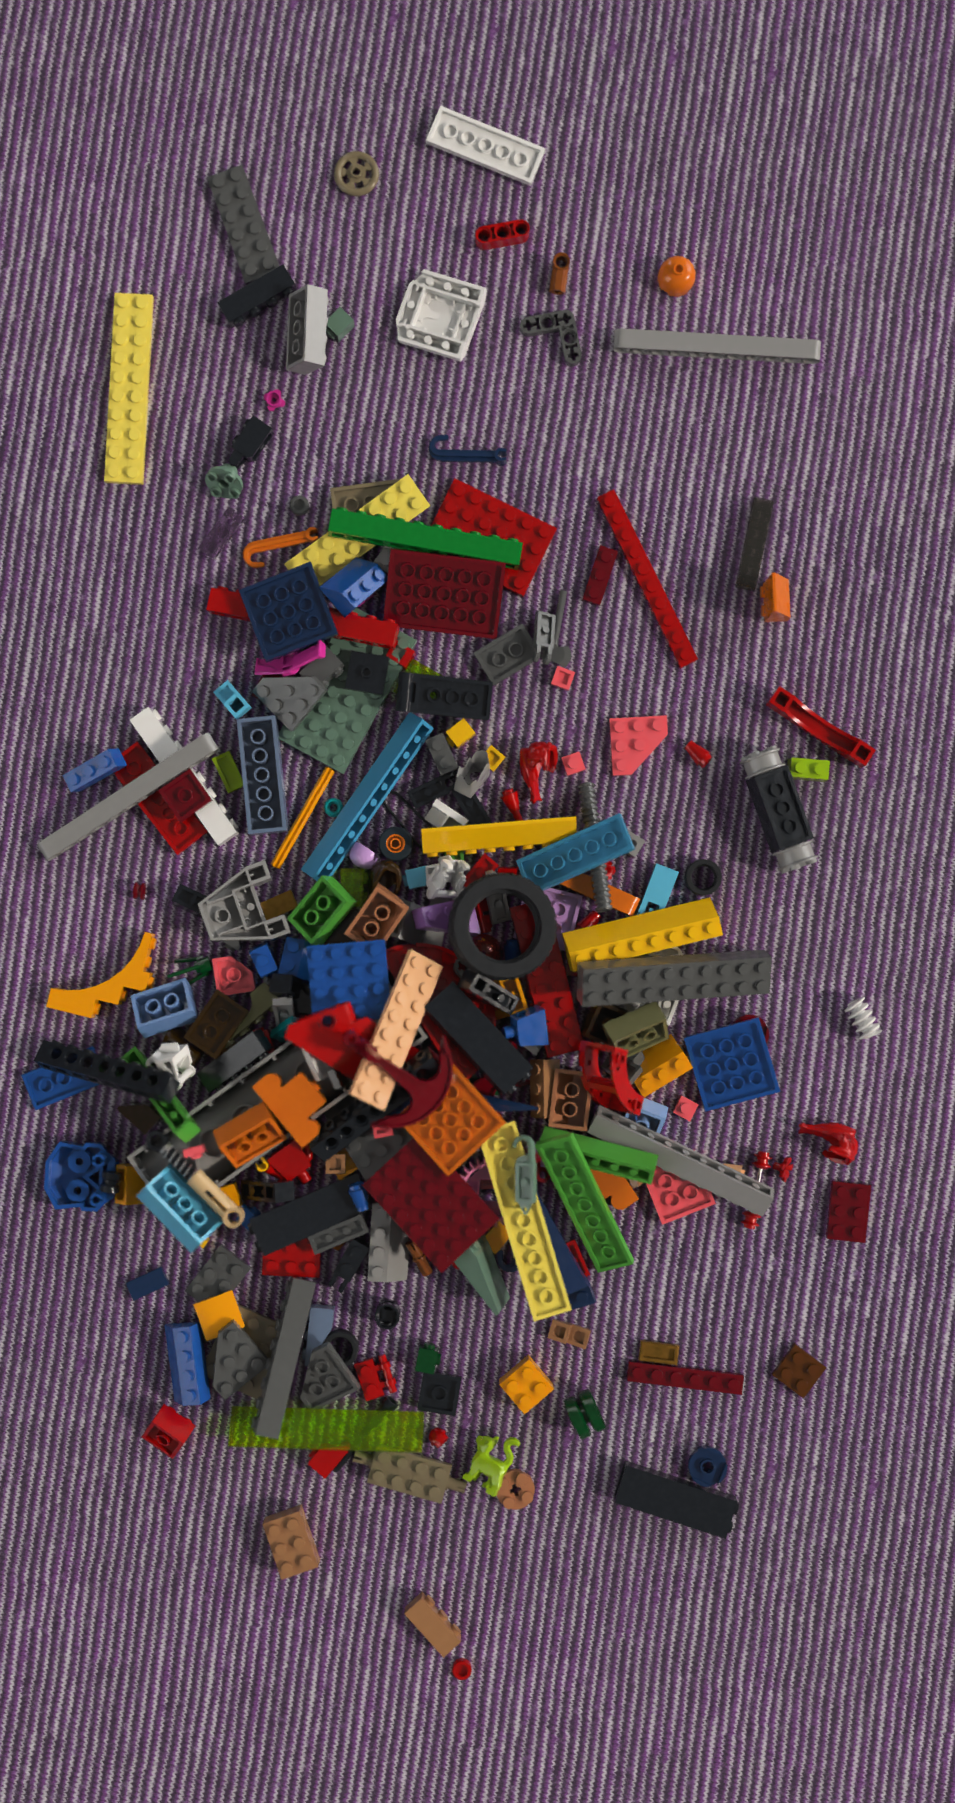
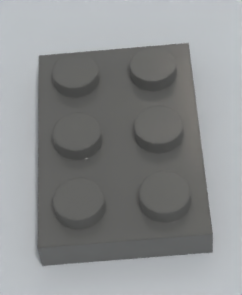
M520 624L473 653L489 681L493 682V686L535 662L532 661L533 640L523 624Z
M221 1244L185 1292L199 1302L228 1290L234 1291L251 1267Z

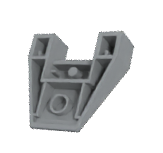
M265 860L246 866L198 903L211 941H275L292 935L284 914L266 920L255 887L273 881Z

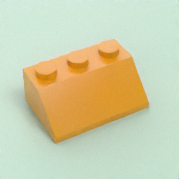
M669 1034V1039L642 1051L645 1057L640 1065L643 1072L635 1080L634 1085L640 1095L646 1097L693 1068L672 1034Z

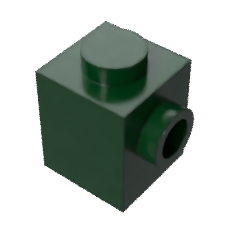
M430 1342L420 1344L415 1371L434 1375L435 1366L440 1365L441 1354L438 1353L439 1347H435V1344Z

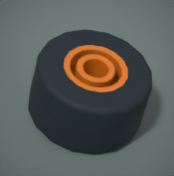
M401 827L386 829L380 835L378 841L382 855L394 862L406 859L413 849V839L410 833Z

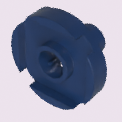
M699 1446L689 1457L688 1471L697 1484L711 1487L716 1483L722 1482L725 1478L727 1464L725 1457L717 1448ZM711 1462L710 1465H713L712 1469L704 1471L703 1464Z

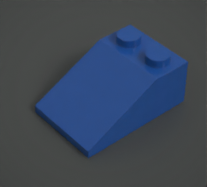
M286 937L278 974L294 975L301 979L302 983L310 984L306 946L316 945H311L307 940Z

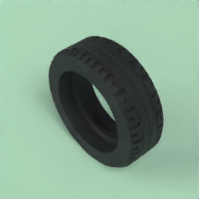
M513 873L490 874L472 882L455 899L448 917L449 941L456 957L467 969L491 980H512L530 974L537 967H540L546 960V957L549 956L557 935L556 914L549 897L533 881ZM490 895H513L522 900L533 915L535 932L532 942L521 955L513 959L496 960L487 957L477 949L472 941L469 930L472 912L479 902Z

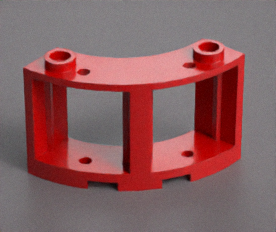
M581 1040L579 1049V1066H582L583 1073L581 1080L585 1090L589 1091L592 1096L591 1099L596 1104L607 1109L640 1116L644 1097L633 1089L628 1079L626 1066L628 1051L614 1046ZM599 1050L612 1053L611 1079L604 1078L600 1074L598 1066Z

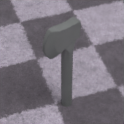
M560 590L555 614L554 649L552 650L550 662L565 668L570 663L571 650L569 646L558 647L567 591Z

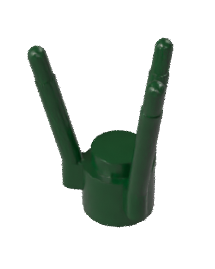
M203 955L197 957L175 959V963L197 962H194V966L168 974L167 978L196 970L197 973L201 972V974L188 981L191 985L202 977L210 975L209 971H212L213 968L208 956L203 957Z

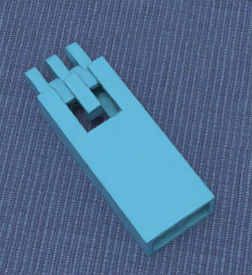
M657 863L655 864L636 915L645 913L649 902L657 904L655 910L666 907L678 876V871ZM649 908L648 912L654 911V909Z

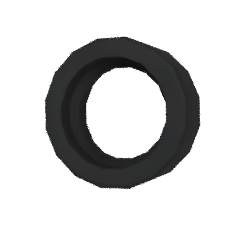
M706 859L697 860L690 864L684 876L685 885L689 891L700 896L715 892L722 880L721 870L717 864ZM701 866L710 868L714 874V882L706 889H700L692 882V873Z
M344 1329L334 1330L327 1335L323 1344L328 1341L331 1343L336 1338L348 1340L352 1350L348 1358L343 1360L348 1367L357 1357L359 1350L358 1341L350 1331Z

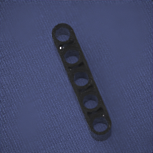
M754 497L735 588L755 591L773 509V500Z

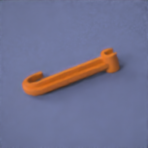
M310 527L306 531L253 541L245 546L243 559L252 568H262L265 566V563L252 562V554L308 542L314 543L319 537H311V535L318 533V530L315 527Z

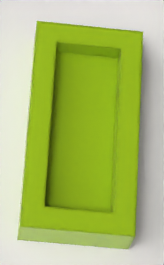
M230 751L212 758L229 794L243 787L241 773Z

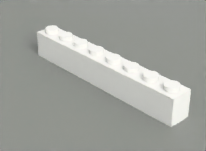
M147 707L131 718L130 722L160 763L183 747L178 740L174 742L171 737L173 733L167 725H162L160 722L162 717L158 711ZM192 768L191 770L213 800L195 814L217 845L222 846L239 834L237 831L239 826L233 818L229 819L225 813L228 811L222 802L218 804L215 800L217 795L211 787L207 788L203 783L206 779L201 772L196 773L194 768Z

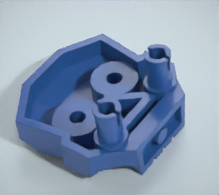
M60 1141L45 1163L44 1190L55 1210L80 1207L81 1211L97 1212L105 1203L115 1197V1194L105 1193L99 1189L100 1184L104 1182L102 1178L103 1170L116 1171V1164H119V1159L107 1150L103 1142L89 1141L83 1145ZM78 1158H81L83 1160L82 1165L78 1164ZM98 1171H99V1180H98L96 1177L93 1176V1174L96 1173V1172H98ZM76 1187L81 1188L80 1194L76 1192Z

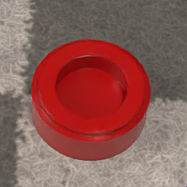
M465 1658L457 1659L452 1666L454 1677L458 1680L469 1678L472 1671L471 1663Z

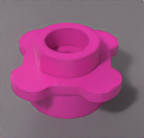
M275 389L264 394L263 399L267 402L269 411L285 406L280 390Z

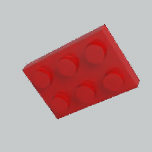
M308 1237L266 1256L263 1255L262 1275L320 1278L321 1253L314 1254Z

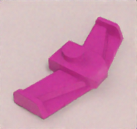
M319 640L316 645L302 652L298 650L270 662H266L265 659L256 658L254 674H281L284 677L296 674L300 667L318 658H325L326 645Z

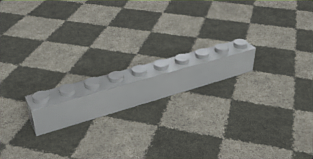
M599 1105L590 1121L587 1133H590L593 1137L657 1154L659 1156L656 1166L662 1170L671 1172L682 1180L690 1181L699 1188L706 1189L718 1197H723L734 1205H740L753 1214L763 1217L774 1199V1188Z

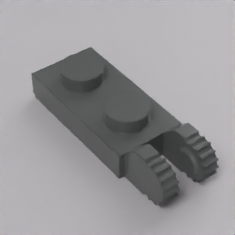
M539 610L535 613L532 661L537 662L540 659L541 649L545 650L543 664L548 665L551 661L552 650L554 649L556 615Z

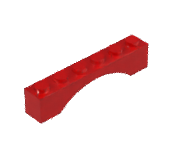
M781 686L774 691L766 703V706L860 768L867 765L876 749L861 739L844 732L824 720Z

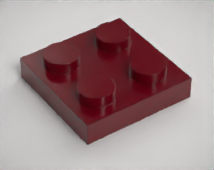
M188 769L158 790L181 823L213 801L191 769Z

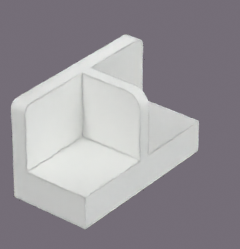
M437 798L425 817V820L435 827L466 825L469 821Z

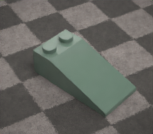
M483 1234L454 1263L497 1316L510 1299L489 1242Z

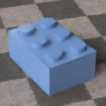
M186 977L130 995L137 1029L144 1038L193 1023L198 1017L193 990Z

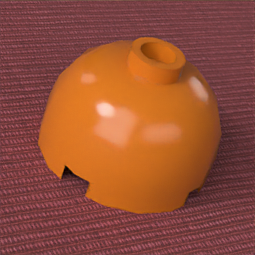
M672 256L666 259L658 271L657 281L660 289H663L667 295L673 297L687 294L695 283L696 271L694 265L683 256Z

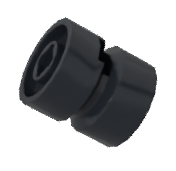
M385 1299L377 1305L374 1316L375 1322L380 1328L385 1330L392 1329L398 1324L401 1314L399 1304L394 1300Z

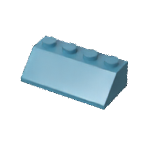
M170 1163L138 1193L137 1197L192 1253L223 1223V1219L187 1184L188 1181Z

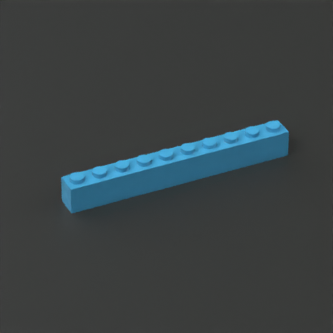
M408 713L301 868L303 872L316 881L322 875L332 876L433 731L434 728L413 713Z

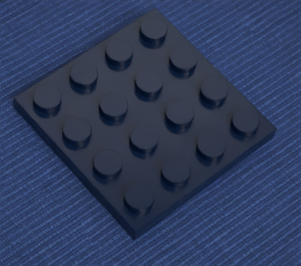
M311 562L239 590L266 662L318 643L319 640L323 641L338 635L324 594L319 589L320 584Z

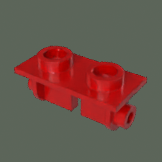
M485 898L475 907L481 934L491 932L492 928L489 914L483 916V912L488 911Z

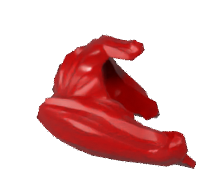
M534 742L530 744L529 748L522 747L520 749V771L529 788L530 802L533 804L536 801H542L538 785L540 769L543 766L544 771L551 773L555 772L558 751L557 747L551 742Z
M833 1122L815 1125L799 1124V1134L816 1135L830 1142L832 1146L829 1147L828 1151L824 1150L822 1152L826 1158L842 1165H849L855 1160L858 1151V1141L855 1139L856 1129Z

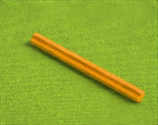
M326 766L273 858L271 862L273 867L280 869L334 774V770Z

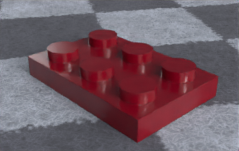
M832 1180L826 1229L827 1239L866 1242L871 1194L870 1184Z

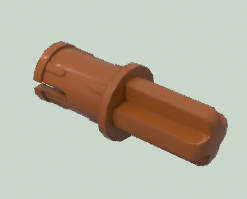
M408 1241L405 1246L413 1257V1263H416L422 1276L430 1275L433 1270L426 1259V1255L413 1241L412 1244Z

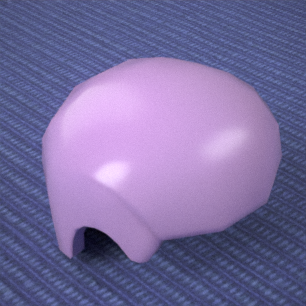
M355 842L350 850V860L361 869H372L373 865L378 861V858L373 860L375 855L373 851L358 842Z

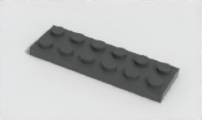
M243 165L207 177L245 284L248 285L279 267V263Z

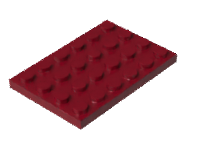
M391 548L383 621L385 618L395 620V623L400 628L497 639L506 562Z
M414 1138L362 1185L441 1273L500 1219L456 1170L447 1176Z

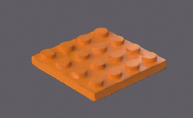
M453 1064L451 1085L440 1106L422 1121L404 1128L445 1174L449 1176L507 1122Z

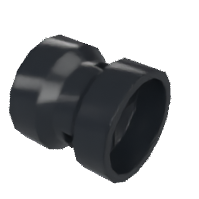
M103 1170L102 1178L104 1182L100 1184L99 1190L105 1193L118 1194L120 1187L117 1183L121 1180L122 1173Z

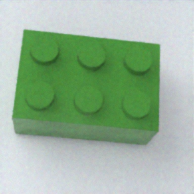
M322 875L287 919L311 945H323L358 902L333 876Z

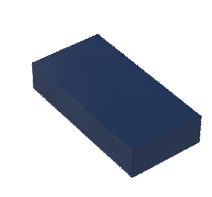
M162 1266L126 1282L133 1301L170 1284Z

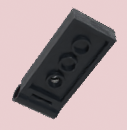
M399 672L396 711L488 721L490 718L493 682ZM431 692L436 694L435 699L430 697Z

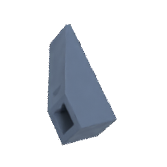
M311 1305L307 1318L309 1327L305 1328L304 1340H307V1346L302 1351V1359L305 1360V1366L309 1364L312 1349L322 1345L331 1331L334 1322L335 1306Z

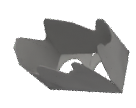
M476 751L472 758L469 757L464 768L459 766L454 786L455 791L471 798L490 776V764L486 751ZM473 772H480V773H481L480 776H479L478 781H477V780H474V781L471 780V778H470L471 773H473Z

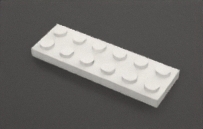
M440 106L426 139V144L529 186L533 183L546 150L544 147L443 106Z

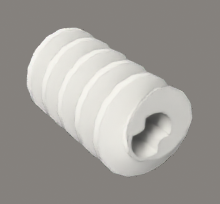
M864 996L847 1004L848 1007L844 1010L845 1012H851L848 1019H855L852 1026H859L855 1032L863 1033L859 1037L860 1040L871 1038L883 1031L877 1030L880 1026L879 1023H873L876 1017H869L872 1010H865L869 1005L868 1003H862L865 999Z

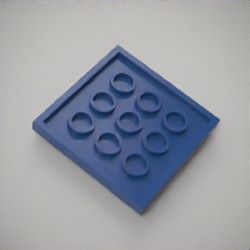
M385 939L306 946L312 1014L339 1003L350 1001L356 1019L368 1017L371 1020L380 1019L390 995ZM329 1015L322 1018V1024L331 1022Z
M759 1017L684 1037L705 1112L780 1092Z

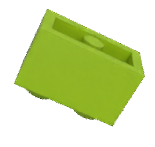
M793 757L788 759L787 765L793 779L818 782L829 780L830 761Z

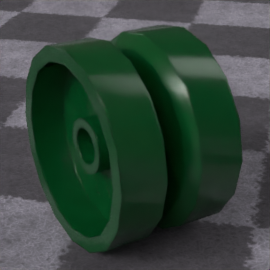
M589 1389L579 1392L581 1406L573 1396L564 1399L568 1417L581 1440L591 1436L588 1423H591L594 1431L597 1433L607 1429Z

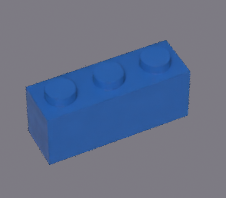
M119 748L107 749L62 776L70 792H80L126 767L127 764Z

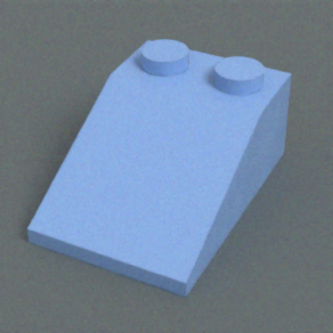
M644 1098L640 1116L624 1113L623 1116L660 1134L667 1117L668 1107Z

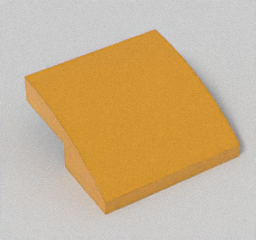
M232 1290L193 1304L206 1341L218 1338V1331L233 1319L241 1328L245 1327Z

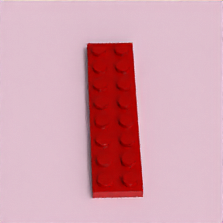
M526 904L509 908L520 954L529 947L535 932L534 918ZM557 936L552 946L553 949L549 956L546 957L544 963L526 975L533 1006L539 1005L545 1009L549 1045H544L547 1058L577 1051L580 1049L581 1040H583Z

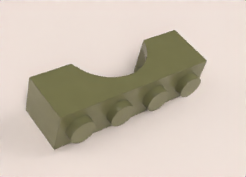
M265 982L250 993L252 1001L251 1010L225 1046L226 1050L236 1043L234 1040L237 1037L245 1036L250 1031L249 1027L254 1023L258 1025L262 1022L267 1012H274L272 1006L273 999L279 997L269 992L270 987Z

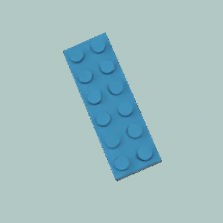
M618 813L520 858L516 862L522 877L533 881L535 885H538L545 891L635 850L623 817Z

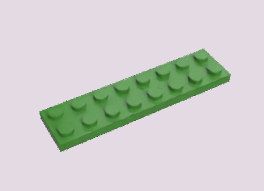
M570 1132L537 1141L535 1147L597 1272L632 1265L634 1258L573 1133Z

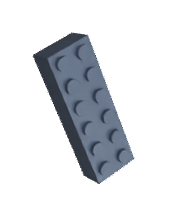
M272 715L237 719L248 834L253 836L289 832L278 718Z

